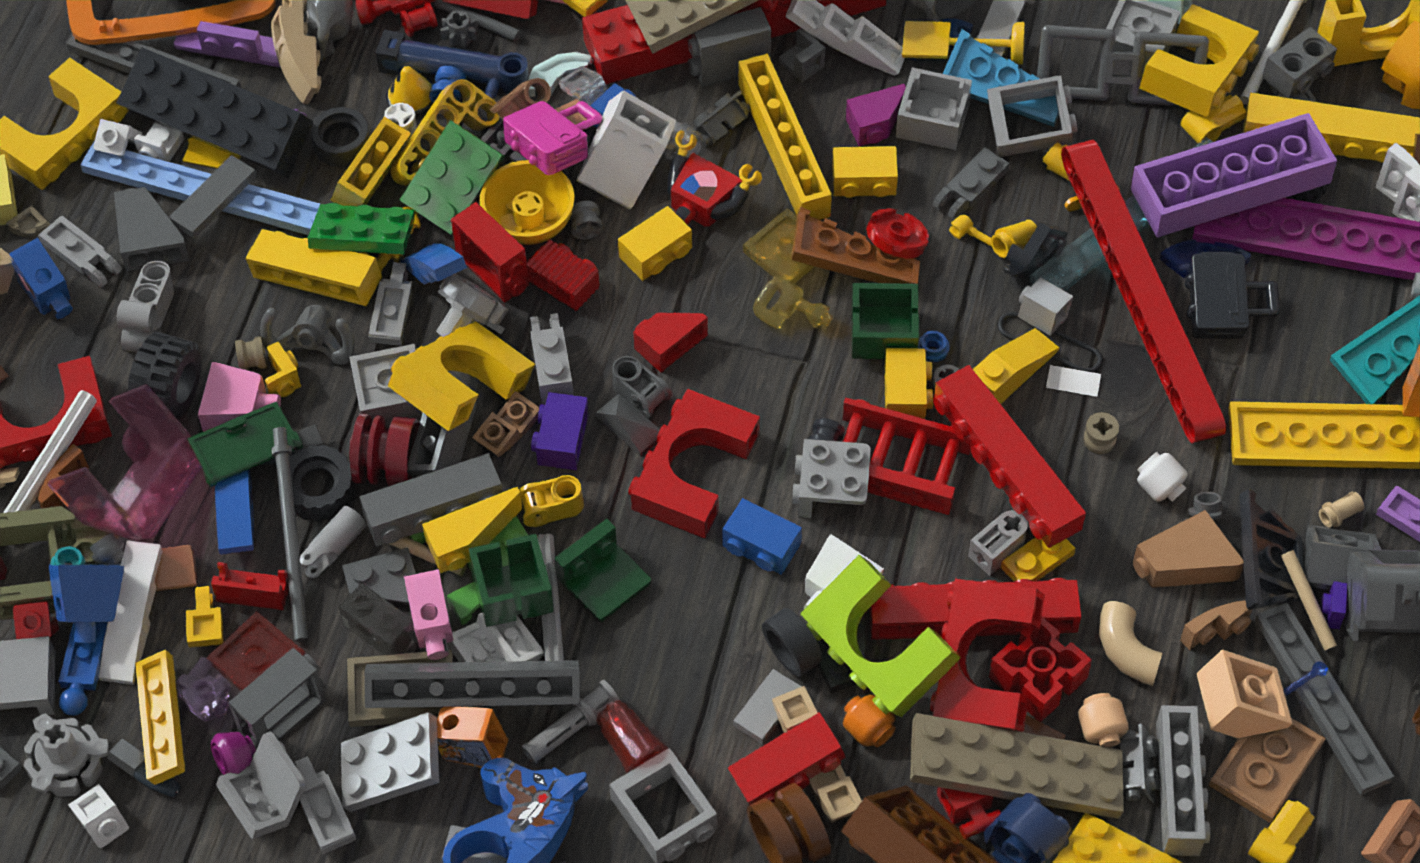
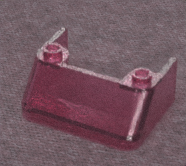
M147 384L114 396L109 401L129 425V428L123 435L122 442L125 452L134 462L112 494L108 493L86 467L51 479L47 484L82 524L136 542L150 539L156 535L202 468L187 438L192 436Z

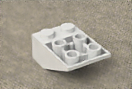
M623 90L608 102L602 116V122L599 124L588 150V158L584 160L576 181L630 210L663 154L677 120Z

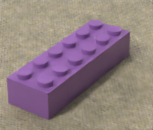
M1306 113L1135 166L1131 191L1156 237H1160L1330 184L1337 159L1311 115Z

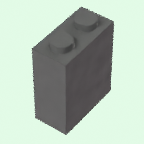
M758 7L726 16L691 34V39H688V48L692 56L691 59H688L691 75L693 77L697 76L701 87L738 78L739 61L767 53L771 60V28L762 8Z

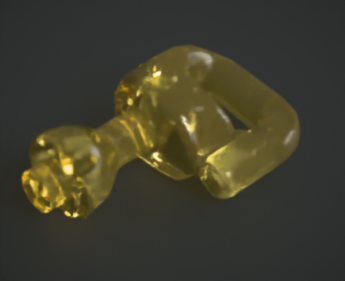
M778 276L773 277L772 280L766 283L753 305L755 316L778 330L782 328L786 319L796 309L804 313L809 323L816 328H819L821 325L827 327L833 319V316L829 314V306L822 303L812 304L803 299L804 291L802 288ZM775 292H780L782 295L774 307L770 310L766 309Z

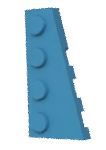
M963 29L959 34L943 72L945 75L972 80L970 98L989 104L987 89L1039 79L1035 75H1030L1020 69L1019 65L1010 59L1006 60L985 43L981 44ZM1055 95L1003 105L1004 110L1053 127L1059 116Z

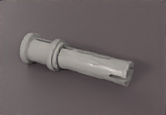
M601 680L598 682V688L583 699L580 698V704H573V709L549 725L529 742L521 746L523 752L533 764L538 763L540 759L565 742V740L585 725L594 726L598 723L597 718L612 707L618 708L621 705L618 695L605 680Z

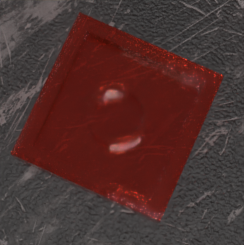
M256 611L207 657V660L212 667L242 691L293 647L302 656L305 655V651Z

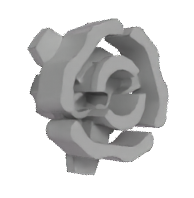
M453 274L443 280L439 286L440 290L438 293L445 297L452 307L436 331L439 335L445 337L453 333L457 328L465 327L475 321L487 325L502 334L504 327L500 323L509 310L502 302L481 287L457 274Z
M44 713L34 719L33 723L36 732L24 747L28 758L24 762V767L32 780V788L42 793H46L49 790L58 797L77 796L81 792L77 778L67 781H59L58 779H69L68 776H77L86 761H90V764L81 774V778L85 786H93L102 773L103 767L100 759L108 756L109 753L108 740L99 738L89 724L83 725L81 731L79 723L75 718L52 720L50 716ZM35 761L37 762V765L41 768L39 772L35 770V767L33 765Z

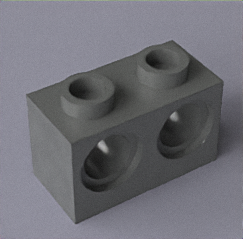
M1309 27L1267 58L1262 77L1285 97L1291 98L1298 92H1305L1314 80L1320 76L1325 77L1332 71L1335 65L1333 61L1337 48Z

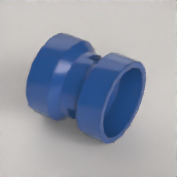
M453 66L440 67L435 76L436 83L431 87L429 93L430 100L434 103L445 87L460 79L467 80L466 75L460 69ZM454 89V98L459 102L461 98L460 91Z

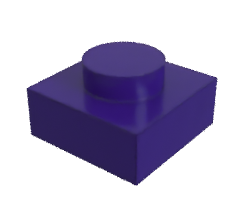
M1333 581L1329 594L1323 593L1321 611L1323 614H1326V622L1329 628L1340 629L1346 614L1347 583Z

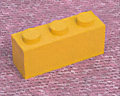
M383 117L338 181L331 201L345 206L366 205L391 170L394 161L406 145L411 133Z

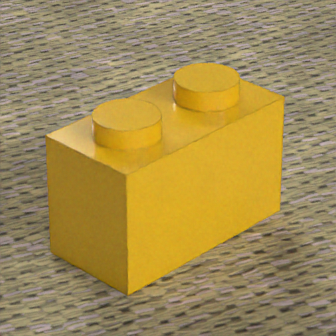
M896 146L833 147L834 196L885 197L896 195L898 179Z
M666 206L618 238L619 258L642 281L651 275L659 274L666 265L677 258L684 257L692 248V229L669 206Z
M886 348L885 408L925 419L926 409H932L933 390L926 389V381L932 380V362L926 361L925 349Z

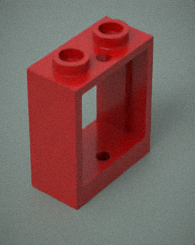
M474 202L451 218L456 252L463 256L466 266L504 303L512 297L522 294L526 287L529 286L525 248L477 202Z

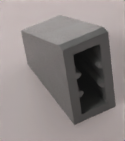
M146 187L114 192L120 254L126 271L142 269L145 264L152 261H162L166 264L190 261L184 237Z

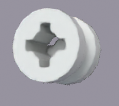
M396 103L386 109L384 117L410 132V139L417 129L414 109L405 103Z

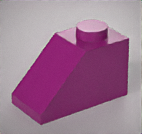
M905 84L847 100L846 121L858 146L875 144L889 137L897 122L898 112L906 89Z

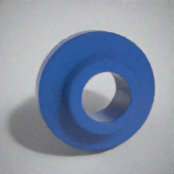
M928 331L919 338L918 349H925L926 361L939 362L948 355L949 342L941 332ZM929 347H936L937 349L932 350Z

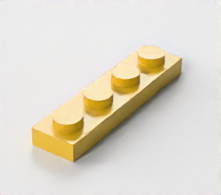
M167 650L136 662L146 777L154 785L185 772L173 655Z

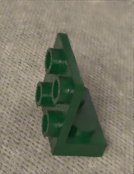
M605 519L554 558L557 579L599 622H603L651 584V578L617 545L616 527L608 519Z

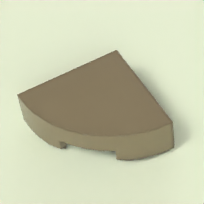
M31 205L6 222L9 231L18 236L38 237L42 231L50 226V223Z

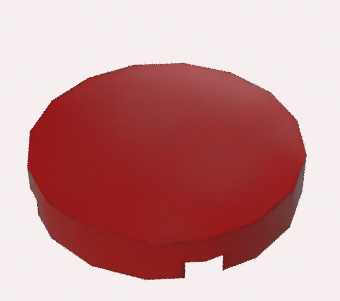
M891 208L880 209L874 212L866 227L869 239L875 246L894 257L905 259L916 258L924 253L928 244L929 234L921 221L909 213H904L903 216L896 214L897 210Z

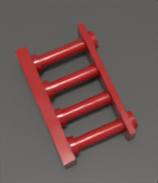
M845 397L842 420L849 422L842 442L856 443L862 426L881 431L869 464L867 492L950 515L955 487L948 486L947 484L958 452L970 454L971 448L966 441L956 436L952 426L871 405L865 400H853ZM894 435L913 440L903 471L901 472L883 467ZM926 443L945 448L935 480L933 481L915 476Z

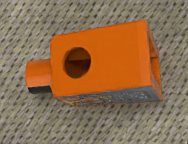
M455 706L442 707L437 718L438 750L445 760L482 768L489 760L504 757L508 738L493 709Z

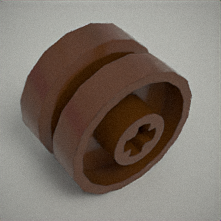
M792 783L776 791L775 803L767 798H763L747 807L749 823L769 863H802L803 857L810 862H815L830 854L831 846L824 825L810 799L797 784Z

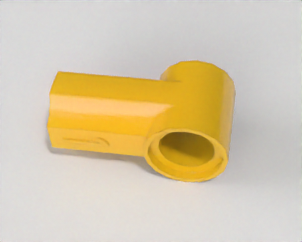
M1228 95L1224 98L1220 108L1214 107L1208 117L1190 110L1183 117L1181 127L1200 146L1215 142L1222 131L1245 119L1246 110L1242 100L1237 95Z
M1288 800L1269 828L1265 827L1258 835L1248 855L1260 863H1288L1297 849L1295 846L1309 829L1315 817L1311 814L1309 808L1302 803Z

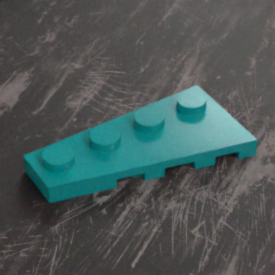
M1420 296L1331 355L1330 361L1366 404H1376L1413 362L1420 344Z

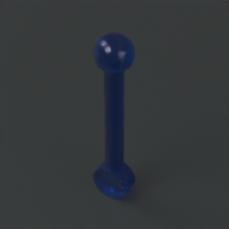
M1316 662L1312 667V671L1283 689L1285 697L1314 677L1325 676L1328 672L1327 665L1323 662Z

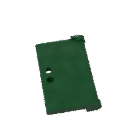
M277 402L187 438L210 487L274 459L271 449L274 447L273 429L286 428L288 445L292 447V451L303 448L302 440L296 431L293 432Z

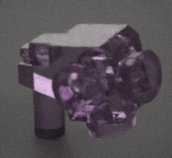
M201 657L189 675L182 674L177 680L176 690L177 696L186 703L189 711L203 721H210L214 717L221 718L228 712L230 708L228 702L231 700L228 693L232 688L229 682L220 674H217L214 678L209 674L204 677L212 667V663L207 658Z

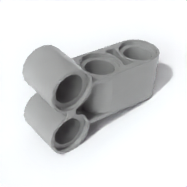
M152 261L145 264L140 271L129 301L122 300L118 306L116 321L117 327L123 329L121 347L124 352L137 353L149 335H152L153 332H161L162 323L174 296L170 267L165 262Z

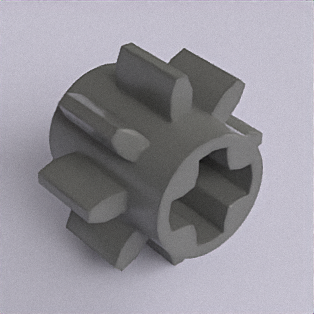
M452 11L447 19H441L442 40L449 39L450 47L466 48L472 40H477V19L469 20L467 11Z

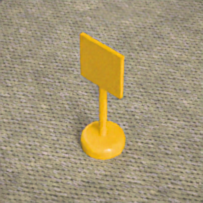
M905 21L902 58L948 59L949 46H955L958 39L949 38L951 23ZM1025 22L1013 24L1011 39H975L989 47H1011V61L1017 65H1023Z

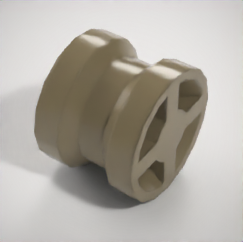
M262 336L255 337L252 341L248 342L242 339L235 340L239 369L248 371L251 367L267 368Z
M1104 412L1095 413L1089 417L1083 438L1084 445L1089 451L1096 454H1106L1113 450L1119 432V424L1116 418Z

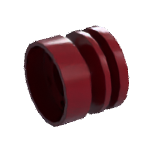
M359 414L354 425L349 448L350 471L353 483L364 484L368 478L369 484L378 485L383 471H385L388 486L413 479L408 473L407 466L418 431L419 420L416 418L394 417L387 431L383 416L376 415L372 421L370 415Z

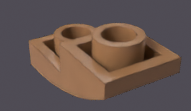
M515 391L496 415L492 412L472 438L487 450L500 457L520 440L538 420L539 407Z
M1246 600L1215 607L1185 624L1180 641L1191 650L1198 643L1204 645L1209 642L1216 633L1223 640L1233 633L1239 635L1250 625L1252 610L1246 608Z

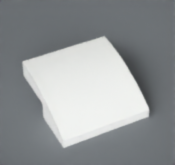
M1395 143L1387 151L1375 188L1395 202L1392 211L1395 216L1401 219L1420 222V165L1404 148Z
M480 613L476 623L453 632L454 640L447 643V646L452 650V653L459 662L538 661L544 656L543 649L517 615V621L486 627L483 614Z

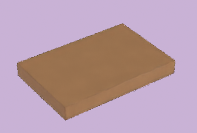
M1292 718V725L1289 728L1239 738L1209 783L1210 787L1270 824L1326 739Z

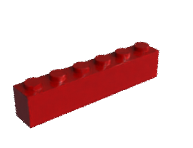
M968 365L936 382L933 398L936 410L941 415H946L952 423L956 436L966 441L971 448L974 459L979 464L983 463L990 472L994 485L998 489H1003L1008 495L1014 511L1018 514L1022 513L1029 522L1032 534L1038 540L1042 539L1046 546L1051 548L1081 531L1086 512L971 366Z
M1053 578L1049 581H1032L1030 579H1019L1015 582L982 581L1037 588L1045 595L1042 617L1060 633H1078L1081 610L1077 580ZM955 581L939 585H930L925 582L915 583L910 586H895L891 584L892 586L869 608L871 640L918 638L928 627L942 637L943 625L945 622H948L950 609L947 606L948 593L951 588H954ZM997 625L983 630L977 636L1020 635L1025 628Z

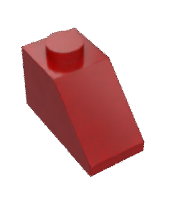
M656 313L650 319L641 321L635 328V331H633L634 349L659 372H663L708 335V317L703 313Z

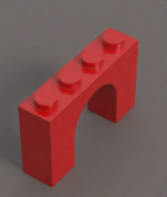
M90 356L58 364L65 398L61 410L49 422L31 428L12 425L4 419L0 401V469L6 465L21 461H31L39 457L81 390L92 394L97 399V402L69 447L72 444L79 446L86 443H97L104 438L112 436L97 374Z
M687 389L682 400L677 399L671 410L672 418L668 425L664 424L661 427L657 436L658 444L654 451L649 450L646 454L642 466L644 470L640 477L633 478L628 495L631 496L633 511L705 539L719 513V495L684 482L674 474L670 466L679 453L687 448L699 445L712 446L747 459L760 434V416Z
M955 579L954 588H951L948 593L947 606L950 609L948 622H945L943 625L942 638L961 658L939 679L937 691L932 693L930 709L933 712V716L1024 732L1029 699L1020 693L978 687L968 673L966 658L971 642L980 632L989 627L1007 625L1040 630L1045 595L1037 588Z

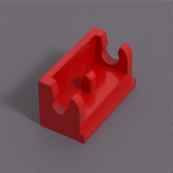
M217 563L219 576H213L211 582L217 602L284 610L289 591L288 573L286 570H278L277 576L229 570L227 563Z

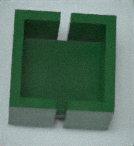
M853 283L851 303L852 359H885L886 348H918V284Z
M536 534L506 540L509 564L507 566H502L499 542L469 548L471 572L486 627L517 621V614H522L523 619L554 612L552 588Z

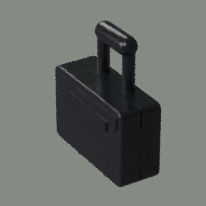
M1201 252V254L1193 255L1188 267L1189 275L1185 281V287L1190 290V305L1186 315L1191 319L1192 335L1194 338L1241 339L1245 336L1249 327V316L1276 317L1279 315L1278 284L1275 281L1246 282L1245 257L1242 254H1234V252ZM1247 290H1266L1267 308H1248Z

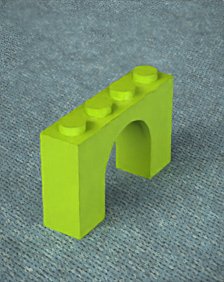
M858 555L800 614L808 622L806 625L815 639L820 641L823 638L830 646L827 650L828 654L841 666L846 663L853 672L849 675L851 679L863 690L868 687L876 695L872 699L875 705L886 715L892 712L902 717L961 657L937 632L928 627L898 657L879 663L868 661L858 647V624L863 614L892 585L870 561Z

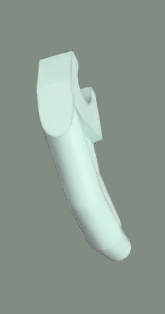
M579 52L557 54L534 66L528 79L540 78L545 80L551 88L552 95L559 84V80L565 74L587 69L588 65L592 64L593 59L591 55ZM532 86L529 87L530 97L535 96V88Z

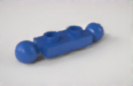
M73 622L59 677L61 688H69L59 698L60 709L67 715L76 716L86 709L88 700L83 690L96 691L107 622H96V642L90 643L74 642L75 622Z

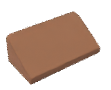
M183 545L162 548L163 552L154 580L157 587L156 591L197 586L196 560L192 546Z
M1412 799L1394 802L1361 854L1372 863H1410L1420 848V807Z

